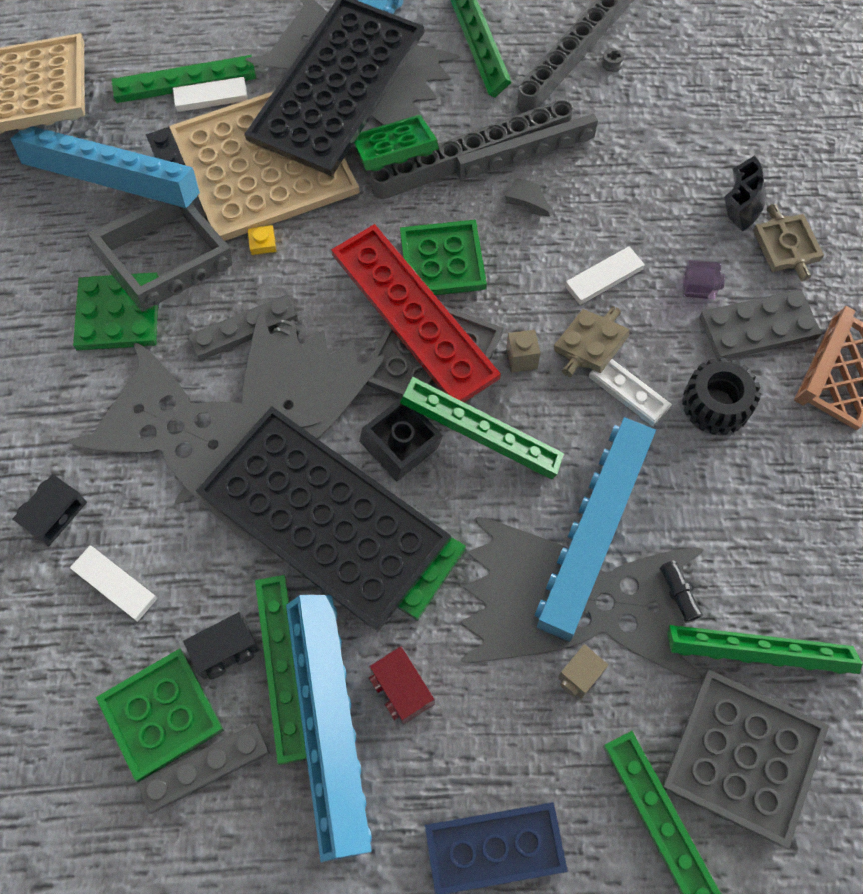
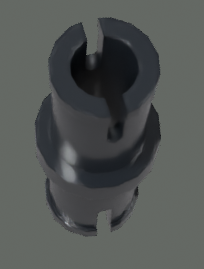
M677 560L661 565L659 569L671 590L669 595L671 599H675L684 622L690 623L701 618L703 613L700 611L692 594L694 589L690 583L686 582Z

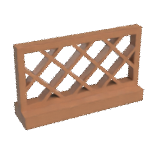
M845 306L832 317L794 401L803 406L806 403H810L851 428L858 430L863 424V403H861L863 396H858L854 384L863 382V358L860 357L856 347L863 344V322L853 317L855 310ZM853 327L858 330L862 339L854 341L850 328ZM849 348L853 360L844 362L840 350ZM856 365L860 378L851 379L846 366ZM839 368L844 381L835 383L830 372L833 369ZM846 386L851 399L842 401L837 388ZM830 390L834 403L829 404L820 399L821 392ZM854 404L857 411L856 419L847 414L844 405Z

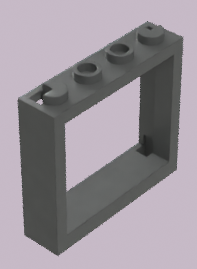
M156 200L88 233L92 251L142 312L232 266L231 248L192 204L187 208ZM184 216L213 250L140 286L112 250Z

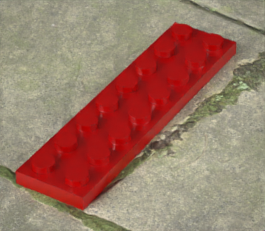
M375 224L331 249L335 260L442 392L462 402H466L500 380L501 373Z

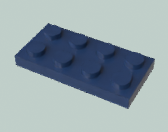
M554 802L425 825L435 894H450L568 872Z

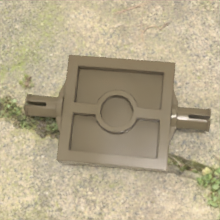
M771 204L766 209L771 220L756 224L753 229L756 239L772 272L795 269L800 281H806L811 277L806 265L821 261L824 254L804 214L782 216L777 204Z
M612 306L605 316H599L582 309L554 344V351L569 360L568 364L562 369V373L565 376L572 377L578 367L590 368L599 373L605 369L629 337V329L614 322L621 314L619 308L616 307L615 309V306Z

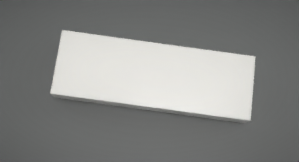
M244 77L173 88L177 112L248 100Z
M629 246L566 281L565 287L581 305L640 272L645 264Z
M611 359L601 373L592 370L589 374L591 380L652 427L671 408V403L613 359Z
M91 545L70 567L137 622L158 599Z

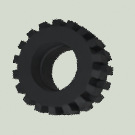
M720 358L718 362L715 359H710L707 364L703 362L698 366L684 390V397L682 399V405L686 406L684 412L686 415H691L690 422L693 425L697 422L700 425L698 429L702 431L705 428L709 429V434L716 435L720 431L721 435H727L730 430L734 433L747 423L758 406L761 393L758 392L760 384L759 382H754L756 376L754 373L749 374L747 372V366L743 365L741 367L737 365L738 361L733 359L731 362H727L726 358ZM718 389L724 391L731 397L733 404H723L711 397L708 390Z

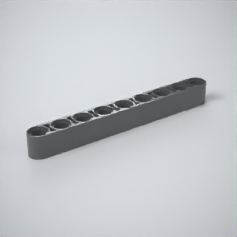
M596 0L520 83L517 102L518 109L521 112H527L540 107L634 0Z
M558 100L438 144L439 149L433 151L428 156L411 157L404 163H391L385 165L381 170L371 171L372 193L379 199H387L455 174L457 172L458 156L571 121L573 106L566 100Z

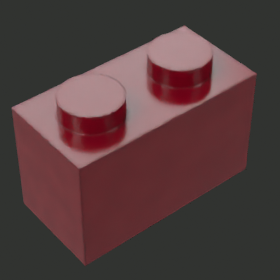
M402 646L369 666L373 675L368 677L377 694L382 691L384 692L389 701L384 705L394 721L399 718L404 725L435 705L434 697Z

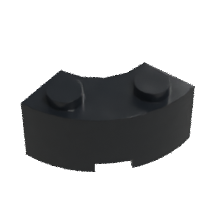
M755 155L732 169L735 185L732 191L724 197L728 218L742 232L758 219L766 203L763 169Z

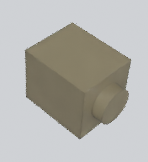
M535 329L508 333L506 351L511 373L538 369L540 349Z
M584 644L558 676V679L561 681L560 686L571 696L575 697L578 695L582 699L609 664Z

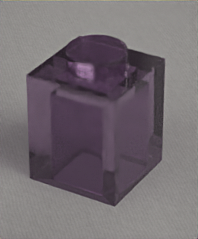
M689 260L683 274V297L715 300L718 291L723 290L725 284V274H721V263Z

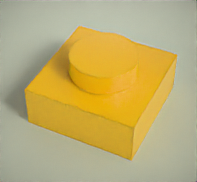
M273 225L248 229L251 255L277 252Z

